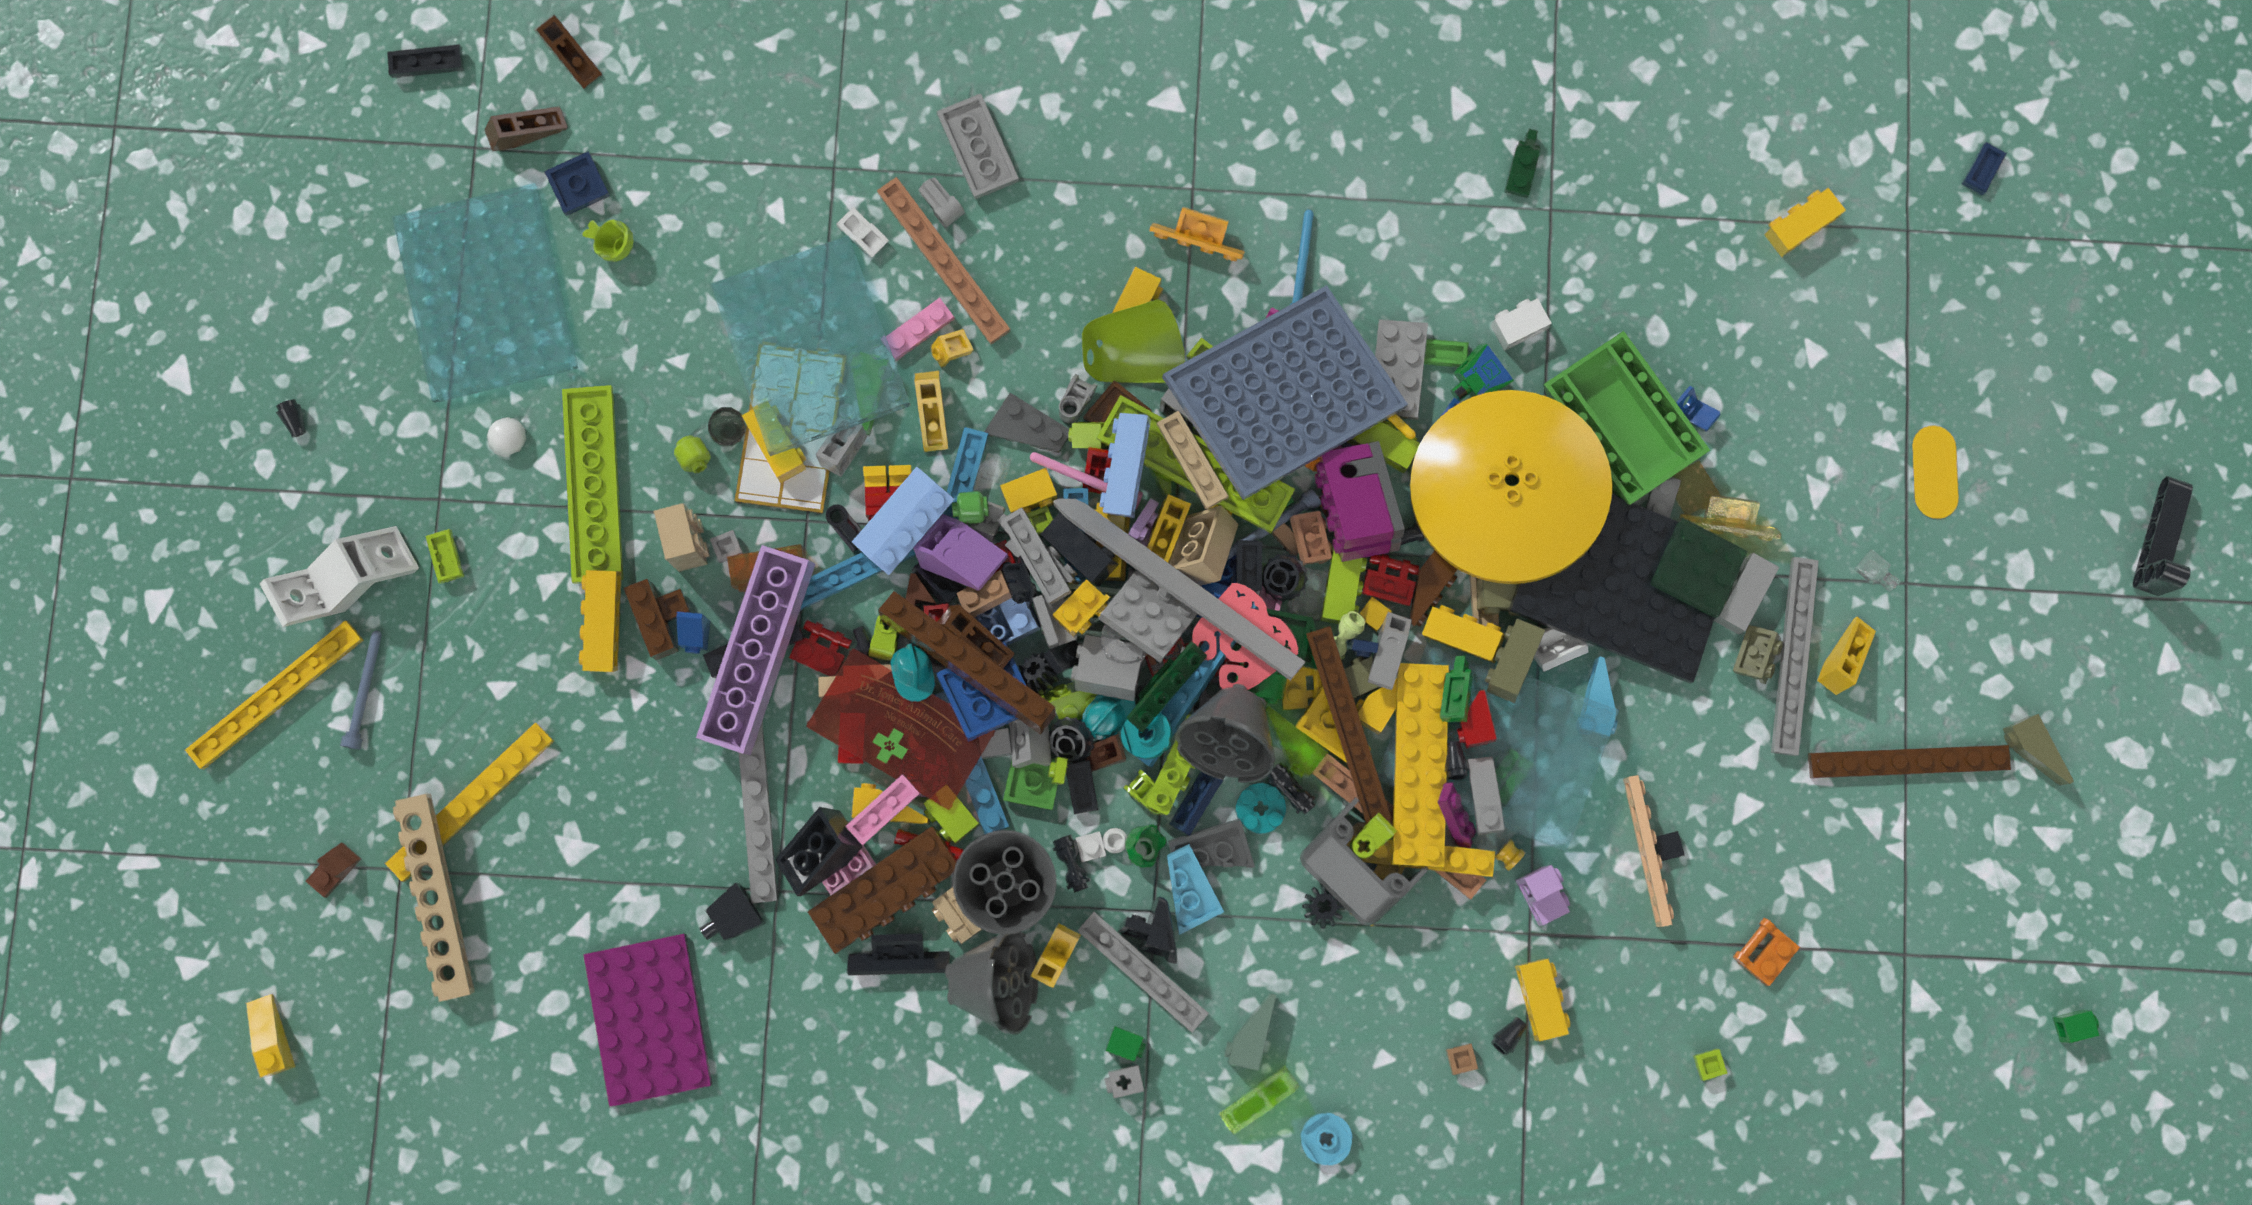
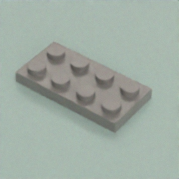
M981 93L936 111L974 200L1019 182L1017 173Z
M1379 319L1375 357L1408 404L1405 409L1396 414L1401 419L1418 420L1428 323Z

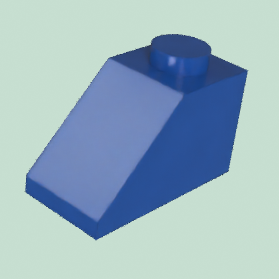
M677 612L678 645L681 648H685L686 653L700 654V650H707L711 621L703 614Z

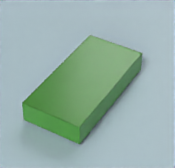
M1427 339L1424 364L1459 367L1468 357L1469 343Z

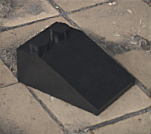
M819 807L775 859L798 897H801L848 865L863 847L846 828L848 822L840 810Z

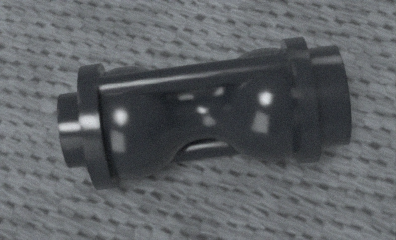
M1280 762L1267 776L1270 779L1268 782L1283 792L1290 800L1297 814L1302 811L1305 815L1316 805L1313 802L1316 797L1312 796L1308 790L1303 789L1294 779L1292 772L1288 769L1289 767L1287 765L1284 766Z
M1070 834L1052 841L1054 844L1053 852L1056 851L1057 858L1067 865L1065 876L1068 885L1066 886L1067 890L1073 889L1074 893L1088 888L1087 883L1091 882V879L1088 878L1087 872L1076 863L1078 855L1076 839L1073 840Z

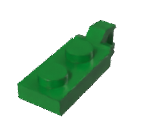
M1455 656L1454 670H1449V673H1446L1440 712L1442 722H1467L1473 676L1466 656Z

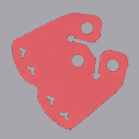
M1232 583L1218 598L1281 645L1285 646L1286 640H1288V646L1291 647L1290 651L1295 655L1298 654L1297 642L1290 629L1282 620L1268 616L1265 602L1252 589L1239 583ZM1236 590H1238L1240 593H1244L1245 596H1241L1238 598ZM1252 601H1254L1255 606H1257L1259 610L1251 609ZM1202 617L1193 629L1192 642L1198 647L1201 641H1207L1210 645L1209 650L1205 652L1207 654L1205 660H1211L1217 654L1214 633L1219 631L1221 633L1219 636L1220 650L1230 661L1249 663L1247 668L1228 664L1222 666L1219 671V682L1222 689L1231 688L1234 684H1241L1249 690L1276 672L1274 668L1245 647L1241 646V649L1238 651L1232 650L1230 645L1234 639ZM1273 625L1276 626L1277 630H1280L1281 633H1274ZM1230 672L1237 673V682L1230 683L1227 680V675Z

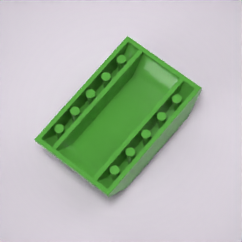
M1624 331L1543 384L1547 397L1573 410L1594 431L1609 461L1612 492L1619 498L1624 499L1628 505H1631L1710 451L1709 447Z

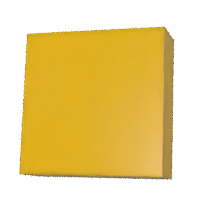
M1371 597L1359 614L1365 619V624L1377 632L1383 624L1387 613L1392 611L1374 597Z

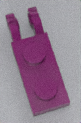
M1444 783L1438 800L1439 807L1458 847L1471 848L1473 843L1471 839L1476 834L1475 825L1469 821L1468 813L1464 811L1461 804V796L1456 792L1453 783Z

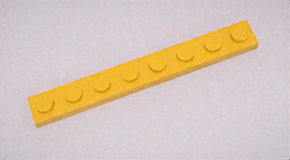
M345 620L192 743L185 751L199 769L204 770L364 640L353 626Z
M535 722L436 815L442 846L554 742L538 723ZM420 840L417 842V852L421 855L426 853L427 844L424 841ZM405 846L385 863L401 882H405L411 877V871L406 870L404 857L407 856Z

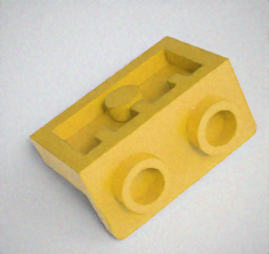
M1086 579L1056 610L1052 618L1073 637L1078 632L1083 635L1092 625L1089 620L1095 614L1098 617L1108 606L1107 602L1110 597L1107 594L1104 596Z

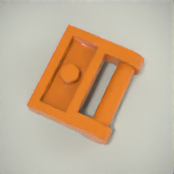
M1763 918L1759 923L1760 927L1742 950L1734 954L1733 958L1763 984L1770 986L1800 947L1781 932L1771 921ZM1768 933L1772 935L1771 940L1755 960L1751 962L1749 956Z

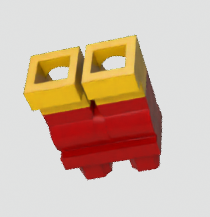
M911 465L889 466L890 492H888V471L886 466H863L865 511L868 521L874 517L912 473Z

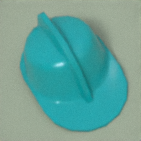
M907 644L905 648L899 649L894 653L891 659V670L898 693L904 699L919 702L927 699L932 694L935 687V678L931 661L926 652L919 647L912 646V644Z
M1098 694L1084 711L1082 722H1085L1086 727L1090 729L1094 739L1104 740L1112 737L1124 726L1127 716L1135 708V700L1131 701Z

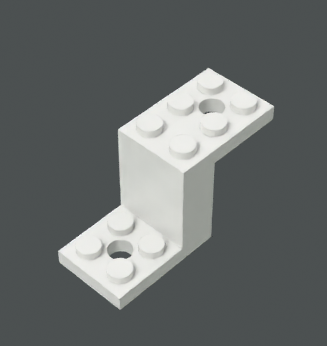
M397 526L335 539L307 569L265 578L260 583V586L282 627L345 612L374 583L413 574L419 567ZM381 551L388 553L390 558L385 557ZM290 594L297 596L300 602L294 601Z

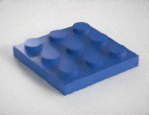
M1012 657L1003 669L1026 685ZM949 668L936 673L968 742L1018 719Z

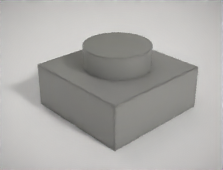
M734 530L710 539L720 563L743 554Z

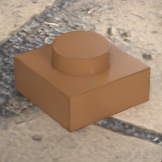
M1471 1043L1445 1049L1452 1075L1478 1069Z

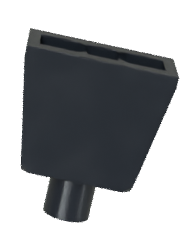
M736 882L705 910L711 920L699 929L706 940L719 933L724 941H728L764 925L765 922L754 904L751 903L742 885Z

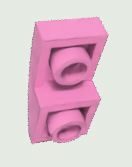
M862 845L861 850L848 865L822 882L830 895L876 865L864 845Z

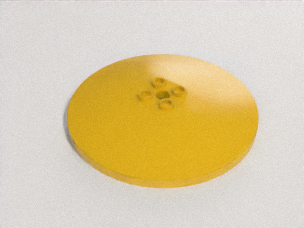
M1502 390L1480 394L1457 404L1431 426L1420 443L1413 461L1410 494L1413 512L1422 534L1431 547L1444 560L1458 570L1481 580L1503 584H1521L1551 577L1574 564L1588 551L1599 536L1609 512L1612 498V477L1609 461L1600 440L1591 427L1573 410L1552 398L1537 393ZM1515 475L1519 479V483L1516 486H1509L1505 482V477Z

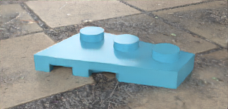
M1190 844L1168 854V867L1178 933L1180 935L1218 916L1224 910Z

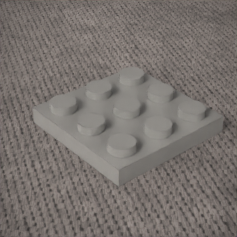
M1136 570L1103 610L1098 619L1161 663L1198 613L1170 593L1164 597L1160 594L1158 584Z

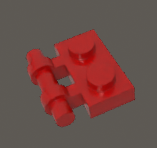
M1387 554L1370 556L1369 563L1377 564L1378 568L1377 571L1367 569L1361 594L1410 606L1416 582L1407 580L1408 573L1417 575L1419 565L1411 564V561L1406 559L1400 561L1389 558ZM1386 568L1399 570V576L1385 574Z
M807 620L803 629L811 632L810 638L797 642L789 658L826 676H837L845 660V656L837 651L840 646L849 649L852 640L844 637V633L839 631L835 633L824 628V624L819 622L815 624ZM820 637L832 642L829 648L817 643Z

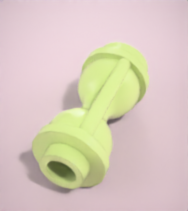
M1350 611L1342 616L1338 627L1339 635L1334 636L1341 661L1347 651L1346 641L1356 638L1364 630L1365 619L1354 611Z

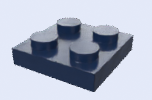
M589 151L544 171L565 216L610 197Z

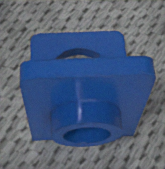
M1689 386L1676 402L1690 423L1704 431H1708L1721 415L1720 411L1698 400L1692 386ZM1690 396L1687 404L1683 406L1686 398Z

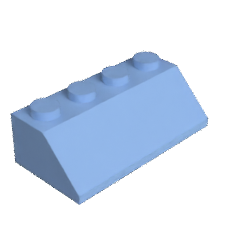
M1120 413L1119 419H1114L1112 433L1116 434L1115 444L1110 443L1108 458H1112L1111 467L1106 468L1104 482L1108 483L1106 493L1102 492L1100 498V507H1103V513L1129 518H1134L1151 423L1148 415Z
M916 467L855 537L852 543L885 573L890 575L955 499L921 469Z

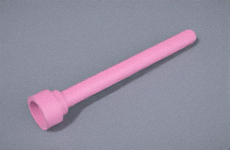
M1031 453L1030 460L1106 493L1108 483L1039 453ZM1139 491L1136 509L1143 495V492Z

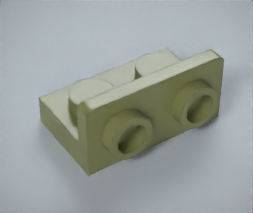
M1748 625L1733 672L1758 679L1760 683L1766 684L1768 678L1771 679L1775 671V664H1773L1775 656L1780 655L1783 647V641H1781L1778 632Z

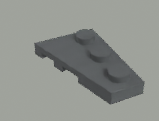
M1009 393L984 431L990 437L1003 438L1007 441L1019 442L1056 453L1061 451L1069 439V429L1012 393Z
M1240 818L1191 833L1190 836L1185 835L1168 841L1171 853L1190 844L1201 867L1246 866L1247 868H1255Z

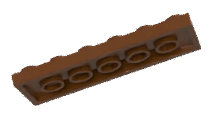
M931 826L810 909L808 914L834 954H837L860 938L861 941H864L874 934L872 929L879 924L885 927L894 921L895 917L893 915L898 911L902 910L905 913L916 905L914 900L920 896H923L925 899L937 891L935 886L954 874L957 860L935 827Z

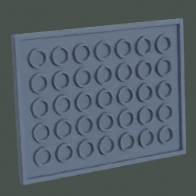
M1327 285L1164 373L1162 377L1243 500L1400 412L1408 405Z

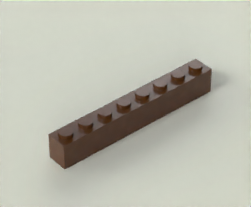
M895 591L878 609L880 619L1038 734L1041 735L1056 716L1054 705Z

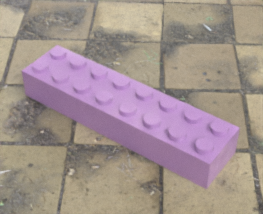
M761 545L696 736L697 739L742 754L751 755L815 563Z

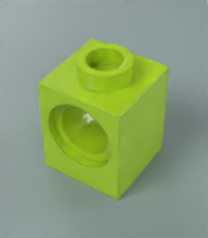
M1105 422L1072 423L1068 433L1069 442H1072V448L1092 447L1101 449L1107 447L1106 444L1097 440V436Z

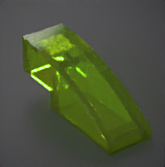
M1284 1065L1219 1112V1115L1234 1135L1270 1111L1276 1104L1296 1092L1300 1085Z

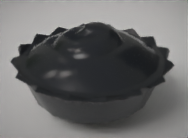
M1287 553L1283 555L1277 554L1274 558H1270L1268 563L1263 566L1262 586L1273 599H1279L1282 602L1285 600L1292 601L1294 597L1300 596L1301 591L1306 589L1305 583L1308 580L1306 576L1307 569L1303 567V561L1298 560L1295 555L1290 556Z
M1065 717L1064 719H1058L1051 726L1049 731L1050 747L1057 757L1068 759L1067 763H1077L1084 761L1086 757L1090 756L1091 750L1094 748V737L1091 735L1090 729L1086 727L1085 722H1080L1077 718L1070 719Z

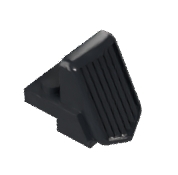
M1159 896L1154 900L1147 923L1146 918L1138 915H1132L1131 918L1126 917L1120 923L1118 933L1141 940L1140 951L1164 957L1167 962L1173 964L1177 963V948L1169 903L1165 898Z

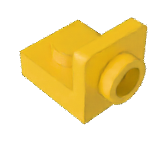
M964 329L938 336L931 345L932 355L938 361L940 367L946 366L950 360L970 355L973 352Z

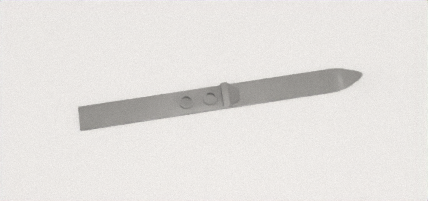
M1059 498L1053 501L1055 507L1069 521L1158 584L1160 594L1164 597L1169 593L1290 681L1304 665L1305 661L1087 504L1077 499Z

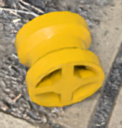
M1509 839L1496 852L1495 859L1501 860L1505 864V868L1510 871L1523 858L1526 852L1515 847L1514 841Z

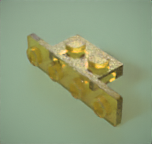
M1709 494L1704 517L1680 514L1679 517L1683 525L1691 526L1698 530L1700 528H1707L1710 532L1716 534H1724V531L1743 538H1747L1748 535L1758 536V539L1764 541H1772L1773 538L1781 539L1782 535L1777 528L1755 525L1760 503L1755 500Z

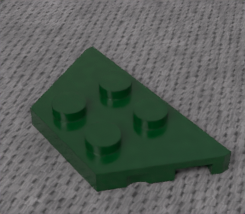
M1267 609L1268 616L1282 620L1292 632L1298 646L1297 656L1305 661L1302 667L1317 670L1306 635L1316 631L1313 618ZM1273 625L1274 633H1281V631L1277 630L1276 626ZM1286 640L1284 647L1291 650V647L1288 646V640ZM1237 642L1232 650L1238 651L1242 645Z

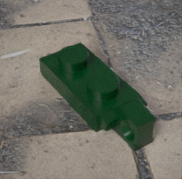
M1528 129L1525 141L1519 140L1514 151L1505 193L1524 198L1529 197L1540 154V145L1535 144L1538 131Z

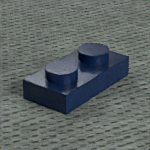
M1351 639L1349 640L1348 648L1354 650L1353 654L1370 657L1371 652L1377 653L1379 643Z

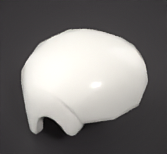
M502 418L495 421L490 426L487 434L490 449L495 454L503 457H509L511 454L521 451L526 441L525 428L514 418Z

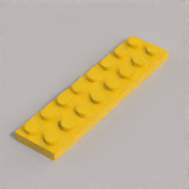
M1400 663L1397 672L1393 827L1397 832L1393 835L1392 865L1444 867L1445 818L1439 807L1438 800L1443 785L1446 783V772L1444 771L1447 757L1448 722H1442L1440 712L1446 673H1449V665Z

